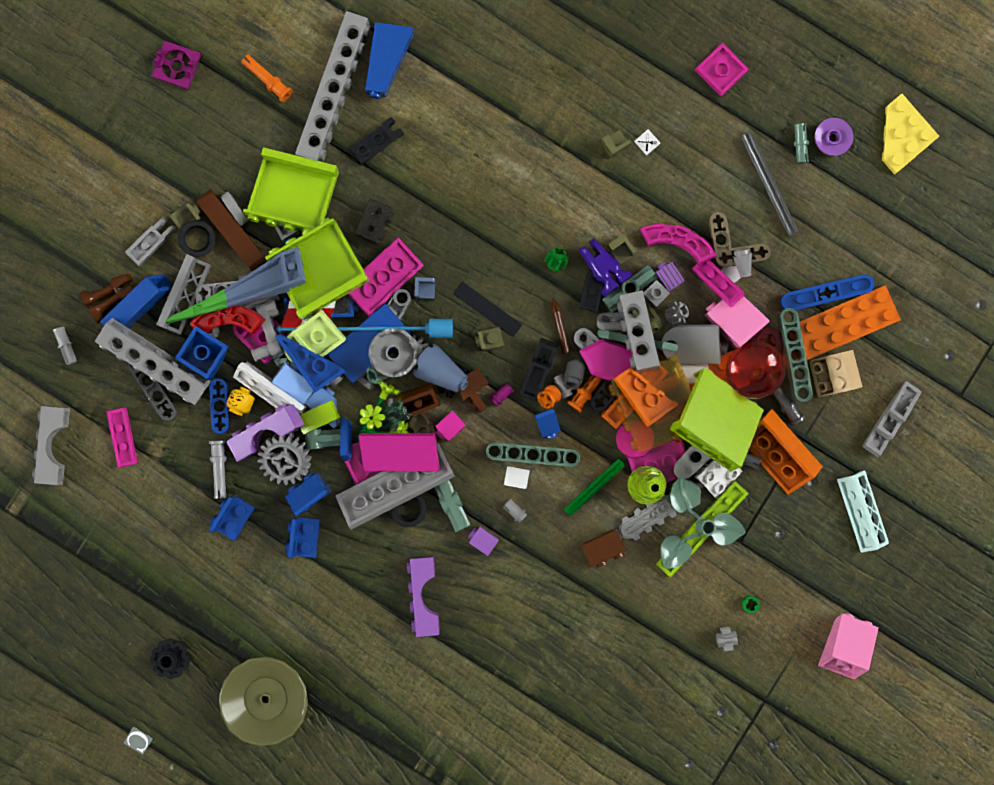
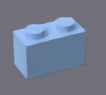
M286 360L272 378V383L302 405L313 393V389L293 362L290 363Z

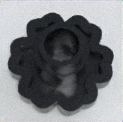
M173 639L160 642L158 648L152 650L150 661L155 664L153 671L159 677L165 675L168 679L180 677L183 674V670L188 669L191 657L187 654L188 647L182 641L175 643Z

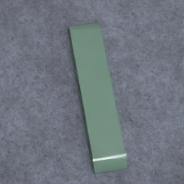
M787 308L778 313L777 322L783 340L782 348L791 396L797 402H806L811 399L813 391L799 316L795 309ZM785 312L791 315V322L784 320ZM789 331L795 334L794 341H790L787 338ZM793 350L799 354V358L796 361L791 358ZM796 369L802 372L800 380L794 375ZM800 388H803L806 392V396L803 399L798 396Z
M491 443L486 448L487 456L492 460L567 467H574L580 461L579 453L572 449ZM498 446L500 454L497 457L491 456L489 454L490 447ZM512 447L519 450V456L514 459L508 455V451ZM531 449H535L538 452V457L535 460H530L527 457V453ZM549 451H555L557 454V459L554 462L547 460V453ZM570 452L576 455V461L571 464L566 461V455Z

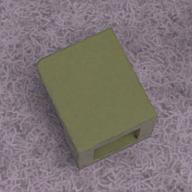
M619 130L611 136L608 134L603 137L601 144L610 158L628 148L631 145L630 139L626 140L623 133Z
M624 233L607 245L608 250L620 265L637 253Z

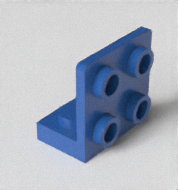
M237 496L225 498L219 506L221 509L220 513L217 516L214 515L209 523L211 526L209 531L212 533L219 531L235 541L256 507Z
M296 517L292 519V522L288 523L287 532L290 534V541H287L285 553H288V558H294L295 556L316 558L320 519Z

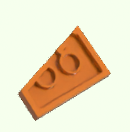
M631 367L613 379L647 427L679 405L674 400L672 401L666 397L665 393L660 389L657 390L649 384L647 379Z

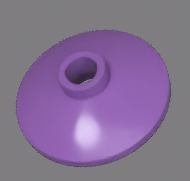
M829 118L817 127L815 142L819 150L824 154L839 156L851 147L853 131L844 120ZM829 136H834L835 141H830Z

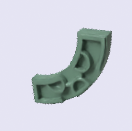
M598 330L597 333L598 338L625 343V339H628V335L611 331ZM654 340L656 349L671 352L677 351V344Z

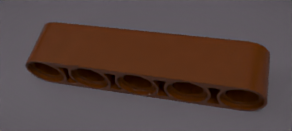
M211 189L196 200L200 208L252 272L268 261Z

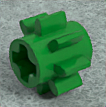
M555 247L553 250H548L544 262H548L547 266L549 269L560 271L561 268H566L569 256H566L567 253L564 249Z

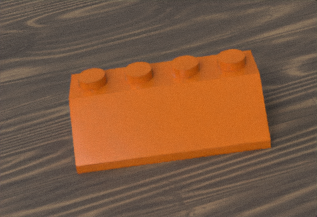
M773 409L761 417L749 451L754 456L762 458L760 464L789 495L814 479L823 466Z

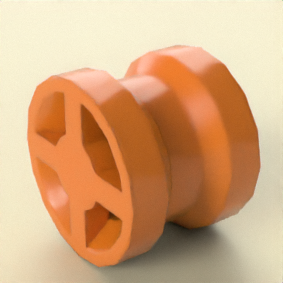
M548 385L544 391L538 394L537 399L542 407L551 409L555 403L561 400L562 395L556 386Z

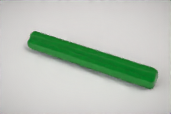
M617 459L564 508V511L569 516H572L625 467L624 463Z

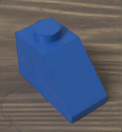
M554 409L534 416L542 438L547 437L548 440L558 436L557 432L561 431Z

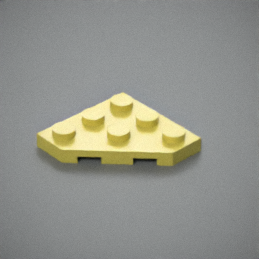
M903 94L899 95L885 109L886 124L884 126L882 161L894 174L939 137Z

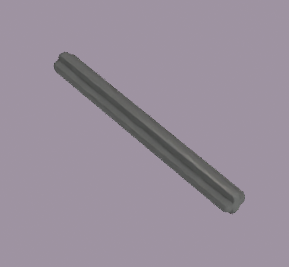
M749 131L742 134L743 143L787 235L790 237L797 234L798 229L752 133Z

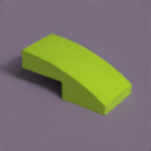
M333 400L301 414L300 417L305 425L300 428L304 435L339 419L340 416Z

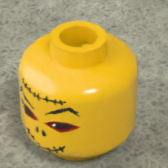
M240 387L239 390L233 389L226 403L229 408L228 411L239 416L248 414L255 401V398L250 395L251 391Z

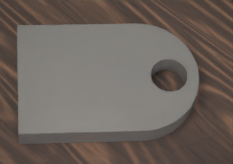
M719 324L676 325L670 328L662 339L664 342L673 340L678 345L675 352L663 350L665 356L674 363H721Z

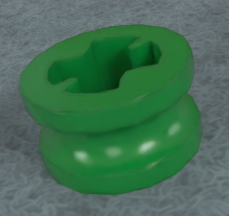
M748 595L742 599L741 606L747 613L752 614L759 610L760 602L756 597ZM749 599H751L752 602L755 601L753 609H750L749 607L746 608V604H748Z

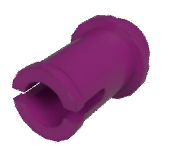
M505 382L496 393L491 394L489 399L498 407L502 405V402L514 390Z

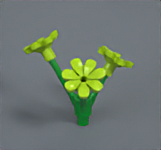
M383 381L377 383L382 389L379 396L380 399L374 409L372 405H367L366 410H360V415L362 416L360 423L364 426L355 435L358 441L360 433H409L406 431L408 423H404V420L399 421L397 430L376 432L374 426L376 428L381 427V421L385 419L384 414H379L382 410L380 407L382 402L387 399L389 394L398 395L400 393L399 390L394 389L395 386L391 384L388 386Z

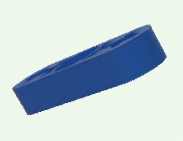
M216 378L210 383L211 427L215 433L224 434L230 429V411H228L229 408L226 405L229 398V386L224 379ZM218 382L224 385V388L220 390V395H225V398L218 397L214 399V395H218V390L214 388V386L218 385ZM221 400L225 403V409L218 412L215 409V403ZM215 414H226V417H221L222 423L226 424L225 427H222V431H220L219 427H216V424L220 422V418H215Z

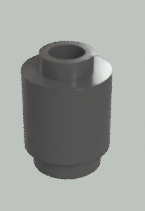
M574 359L567 363L563 378L564 385L567 388L578 389L582 384L586 366L582 361Z

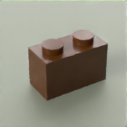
M427 383L398 394L397 404L403 419L440 406V398L434 384Z
M617 528L581 545L590 566L596 565L597 568L607 564L606 560L612 557L614 560L621 558L627 550Z

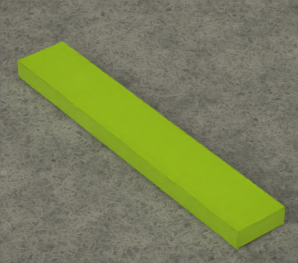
M734 480L701 516L703 519L713 521V517L716 514H730L749 493ZM698 519L680 537L681 540L684 537L697 533L696 523ZM702 534L700 537L697 536L685 541V543L691 546V555L709 536ZM662 559L656 563L670 578L682 566L667 569L663 566Z

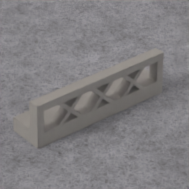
M186 254L156 325L182 335L189 318L181 320L182 323L179 330L169 326L170 323H167L165 320L175 315L176 310L178 313L181 312L178 306L181 300L187 298L188 308L195 305L196 290L188 294L186 286L192 281L195 282L196 287L204 285L212 265ZM196 263L205 267L203 274L197 277L193 271Z

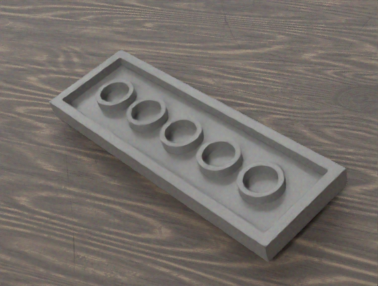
M437 443L440 467L438 472L383 471L337 494L336 499L349 528L353 529L455 477L439 443Z

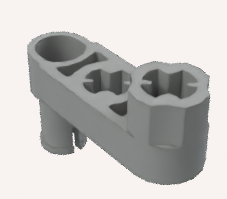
M274 299L256 306L257 313L266 319L262 327L267 344L251 350L255 361L270 355L273 357L283 353V348L276 339L278 333L272 319L280 316V310Z

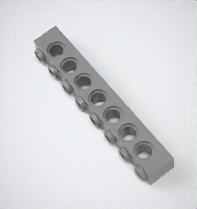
M346 11L295 152L296 156L324 161L327 152L325 150L326 144L331 142L333 136L331 130L333 125L336 126L338 123L339 108L344 106L346 99L344 97L345 91L350 89L352 79H350L351 74L356 72L358 67V61L356 60L358 55L363 53L365 43H363L365 36L368 37L371 30L368 18ZM351 33H358L357 38H348ZM345 50L352 51L349 57L342 56ZM339 68L346 69L342 75L336 74V71ZM332 86H339V90L337 92H330V88ZM327 103L333 104L332 109L329 111L323 110L324 105ZM325 121L326 126L324 128H317L318 122ZM319 139L320 143L318 146L313 147L310 145L311 141Z

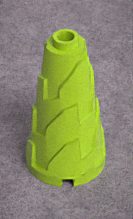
M641 466L630 474L627 483L628 492L635 501L641 504H654L661 500L665 494V477L655 467Z

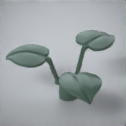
M681 477L671 487L670 504L679 513L688 509L698 519L696 523L697 533L684 537L682 540L676 535L666 537L660 546L663 566L667 569L676 568L689 559L692 549L689 544L685 543L689 539L697 536L700 537L702 534L711 535L717 544L729 545L746 533L742 524L730 514H716L712 521L703 519L702 516L694 512L691 507L699 504L701 498L700 490L694 483Z

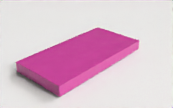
M397 237L364 268L370 282L347 295L370 317L424 265L402 240Z
M360 433L359 435L364 471L438 472L440 469L435 433Z

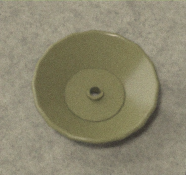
M266 656L248 659L233 668L223 681L219 705L221 717L231 733L243 742L257 746L279 744L293 736L304 721L308 699L306 686L298 672L286 662ZM263 696H267L269 701L264 702Z

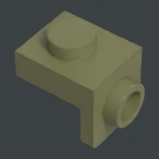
M187 202L170 214L169 217L180 230L187 222L201 219L198 215L201 212L195 204L190 205Z

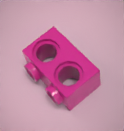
M452 411L435 426L438 429L436 434L443 441L445 439L450 441L466 425Z

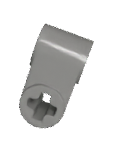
M399 289L387 303L388 307L400 320H402L407 308L411 304L412 296L407 290ZM401 293H405L408 296L405 303H399L398 296Z

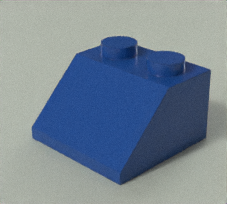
M195 326L175 359L206 379L212 380L221 367L229 346Z
M311 472L303 478L304 483L300 486L295 484L287 490L289 494L285 498L296 516L303 514L332 492L319 473L313 475Z

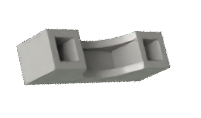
M41 406V410L38 412L40 424L39 429L36 431L38 445L34 451V459L36 460V467L33 468L32 472L34 483L63 485L65 465L59 463L54 458L51 444L54 436L59 431L68 428L70 408Z

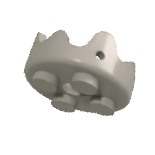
M396 328L383 330L370 343L368 349L370 363L378 373L384 376L399 377L406 375L417 362L418 343L405 330ZM391 347L396 348L398 351V355L394 359L390 358L387 353Z

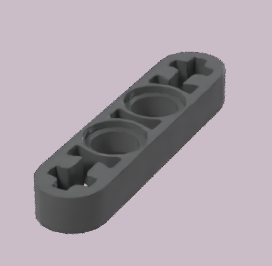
M128 363L129 370L161 419L165 421L174 420L178 415V410L162 384L153 381L149 386L144 385L143 378L147 374L135 370ZM156 391H160L163 394V399L160 402H156L153 399ZM168 401V404H165V406L167 407V409L173 410L171 412L172 416H165V408H159L158 406Z

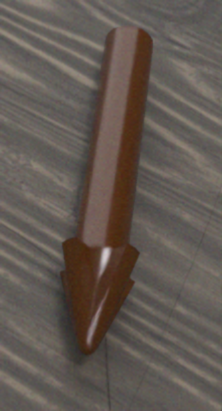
M553 298L551 314L554 315L564 355L570 353L561 316L562 310Z

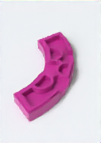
M653 224L640 228V233L647 247L656 244L678 246L690 253L698 265L717 256L713 248L703 237L698 236L683 226Z

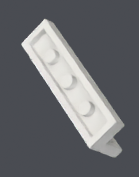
M248 361L246 363L241 362L238 365L233 378L275 408L286 404V406L294 404L299 415L307 410L308 406L305 403L302 405L272 383V378Z

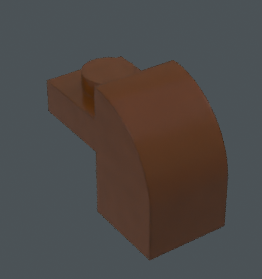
M477 367L467 375L468 385L463 391L460 390L463 401L471 397L472 400L469 403L474 410L483 412L487 407L477 392L489 383Z

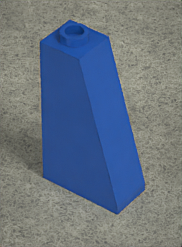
M375 22L365 89L367 95H370L369 97L381 99V97L387 96L414 37L413 27Z
M164 274L147 276L100 322L104 326L106 322L113 318L127 328L131 327L170 294L173 284Z

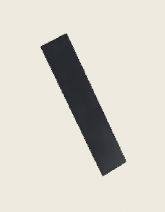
M464 282L454 292L457 297L514 337L522 326L521 323Z

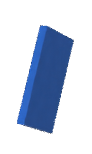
M385 303L359 327L406 326ZM353 331L346 337L343 343L327 354L335 364L346 370L344 374L352 383L372 366L368 356V349L372 339L381 331Z

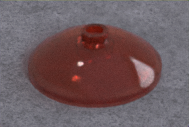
M758 341L745 343L735 349L730 355L726 366V375L731 387L738 394L751 399H760L773 394L783 383L786 372L785 362L780 352L772 345ZM759 371L760 375L754 376L753 373Z

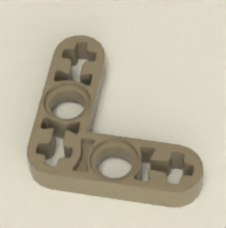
M716 212L710 216L709 229L712 247L717 255L714 258L717 266L722 268L736 266L733 263V259H728L725 262L726 264H723V261H719V258L722 254L725 257L732 256L731 252L738 249L749 248L750 252V249H753L752 253L758 252L760 248H762V251H766L763 258H761V255H754L752 263L763 262L770 257L771 250L766 244L732 248L725 214ZM716 216L722 219L723 222L720 223V229L724 228L725 231L714 233V230L718 229L717 223H713ZM717 235H723L726 238L724 245L716 243Z

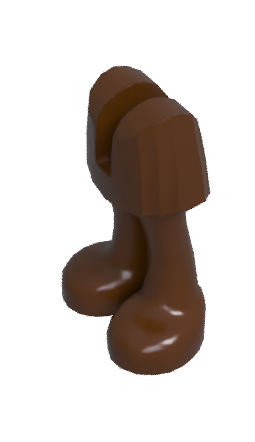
M130 273L112 278V283L95 292L82 291L79 293L84 304L90 307L88 310L98 324L104 318L103 313L105 310L121 302L137 286L134 284L123 290L122 287L133 281ZM116 291V294H114L110 298L104 300L103 302L97 305L92 306L100 298Z

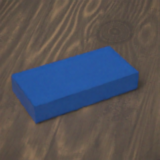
M348 418L341 419L340 456L344 461L352 460V424Z

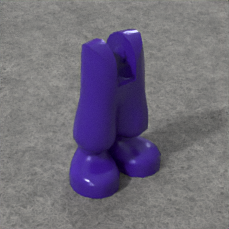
M593 238L589 241V244L596 252V255L593 256L585 246L581 247L579 252L596 280L604 283L602 295L606 297L628 280L632 273L621 270L620 263ZM609 273H612L615 276L616 281L610 276Z

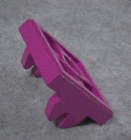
M164 41L162 48L156 52L157 58H154L155 68L152 77L189 90L201 53ZM178 52L175 59H165L169 53ZM185 54L190 59L188 66H185L182 61ZM175 61H180L182 63L181 70L174 71L172 64ZM162 64L170 67V77L164 73ZM183 71L185 72V76L183 78L176 79L177 74H180Z

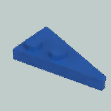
M279 334L276 336V339L314 392H317L346 372L343 367L284 335Z

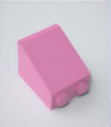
M744 296L731 308L723 300L717 304L713 302L706 308L708 312L704 315L711 324H719L720 334L733 349L741 347L770 322Z
M842 613L834 621L818 666L851 679H856L869 671L879 627L874 626L869 621L855 619L851 614Z

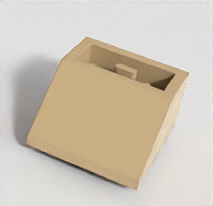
M853 350L809 361L818 398L862 387Z

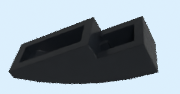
M544 338L540 339L521 388L520 396L537 402V396L542 390L559 344Z

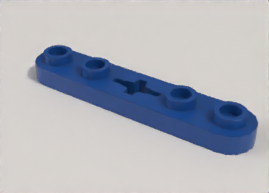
M863 274L788 292L781 297L780 306L783 310L793 308L797 311L863 295L873 290L874 280L870 275ZM825 288L828 291L836 290L835 293L829 295V298L827 296L818 297V294L824 292Z

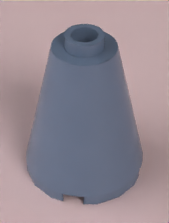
M432 344V348L428 346L418 358L416 364L419 366L417 370H413V375L418 379L454 392L463 391L468 385L467 375L439 346Z

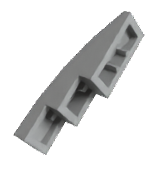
M905 381L880 416L862 447L876 457L881 456L888 442L894 438L900 425L906 421L922 391Z

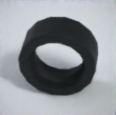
M194 220L187 222L178 233L179 246L190 256H205L215 246V233L210 225L203 221ZM199 227L207 233L208 243L204 248L193 250L186 244L185 236L191 228Z
M421 494L414 497L420 504V512L416 518L412 520L403 519L398 513V506L391 509V515L399 525L413 527L425 518L427 503Z

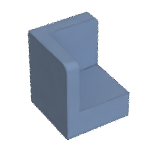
M415 277L416 299H435V278Z

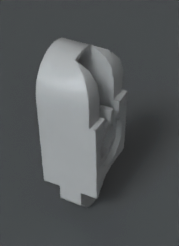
M691 445L674 464V474L678 478H689L711 458ZM699 452L702 456L701 460L694 461L691 458V453Z

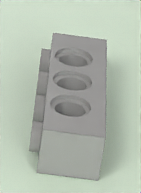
M643 290L620 295L617 307L618 312L623 313L624 320H621L623 332L627 331L628 335L625 343L627 350H631L632 357L629 358L631 368L635 369L637 373L659 369L660 363ZM631 310H635L639 315L636 318H631L628 313ZM640 329L643 334L636 337L632 334V331ZM640 347H644L647 350V353L645 355H639L636 352V350Z

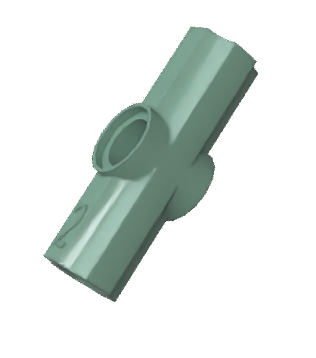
M647 265L604 297L602 301L612 313L618 309L617 302L620 301V295L628 294L625 291V285H633L635 292L642 291L658 279L653 269Z
M450 480L434 487L439 496V502L445 514L448 515L455 532L470 526L468 517L462 508L463 504L457 491H454Z

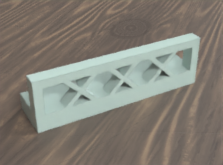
M865 470L837 479L861 553L878 550L889 544Z

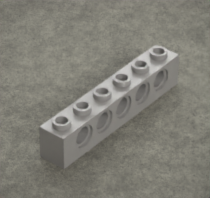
M113 318L106 322L95 340L102 349L112 352L119 360L128 362L135 370L147 374L151 380L166 386L168 391L177 393L188 403L195 405L211 382ZM116 338L120 339L123 345L118 344ZM133 349L139 352V356L133 353ZM149 360H153L156 366L151 365ZM166 370L170 371L173 377L168 376ZM182 381H186L189 387L184 386Z

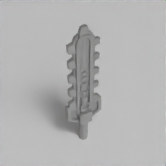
M685 478V480L694 483L699 490L705 487L701 481L695 483ZM670 493L664 495L661 500L654 504H646L647 507L642 511L637 508L634 510V516L630 518L624 516L621 518L622 524L619 526L621 537L625 539L633 538L636 541L640 539L639 534L641 532H651V526L654 524H664L665 517H675L677 514L670 504Z

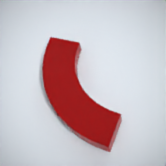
M236 305L199 315L192 320L190 325L193 328L197 326L209 334L219 326L232 324L244 328L251 334H255L266 319L254 310Z

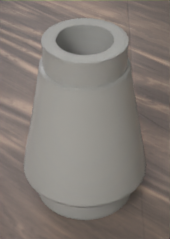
M749 248L735 250L733 259L740 277L751 276L752 253L749 251Z

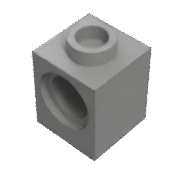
M656 280L643 294L645 301L649 302L652 308L655 309L670 293Z

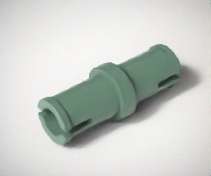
M795 124V142L793 144L796 147V163H808L807 145H809V141H807L806 124Z

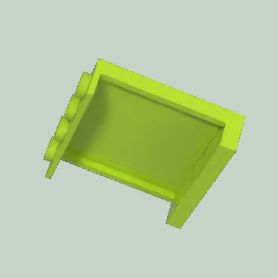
M263 147L261 153L263 161L248 208L243 209L244 214L248 217L247 219L252 222L263 221L272 227H277V225L283 226L284 229L295 232V230L304 232L309 228L315 229L320 226L319 223L326 217L339 175L337 166Z
M333 218L322 220L319 223L320 226L315 229L309 228L302 232L303 236L297 239L295 237L285 242L286 245L284 247L272 249L268 252L269 255L265 257L269 261L281 252L295 247L300 249L306 283L291 288L287 294L297 310L298 317L302 320L370 282L340 227Z
M703 368L693 374L697 380L680 420L672 423L670 430L727 470L733 471L742 467L764 410L757 403L746 398L740 391L728 385L726 381L718 378L712 371Z

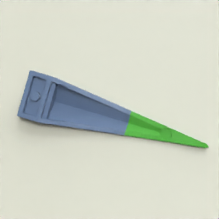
M295 247L277 254L268 262L227 288L167 318L165 321L172 323L289 292L291 288L305 284L306 277L300 249Z

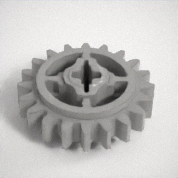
M274 434L272 439L268 437L265 441L266 443L261 445V449L258 452L260 457L257 462L263 463L259 469H266L264 476L270 474V481L277 478V484H280L281 480L284 481L285 485L289 483V480L292 484H295L297 479L301 481L303 475L306 476L308 473V469L311 466L309 461L312 457L307 455L310 449H303L305 442L298 443L299 437L292 440V434H289L288 438L285 435L278 437ZM283 447V449L276 452L272 451L275 448ZM293 466L297 467L294 470L286 471V469H292Z

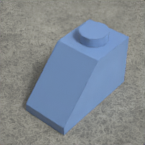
M328 386L314 392L305 402L308 407L313 409L333 400L337 409V399L333 396L335 392ZM338 419L329 423V425L336 429L338 427Z

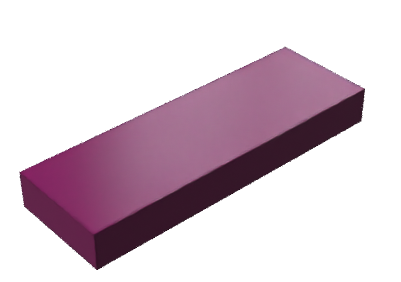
M710 260L700 265L697 263L691 268L692 272L730 308L745 295L744 291Z
M127 408L106 411L117 467L138 464Z

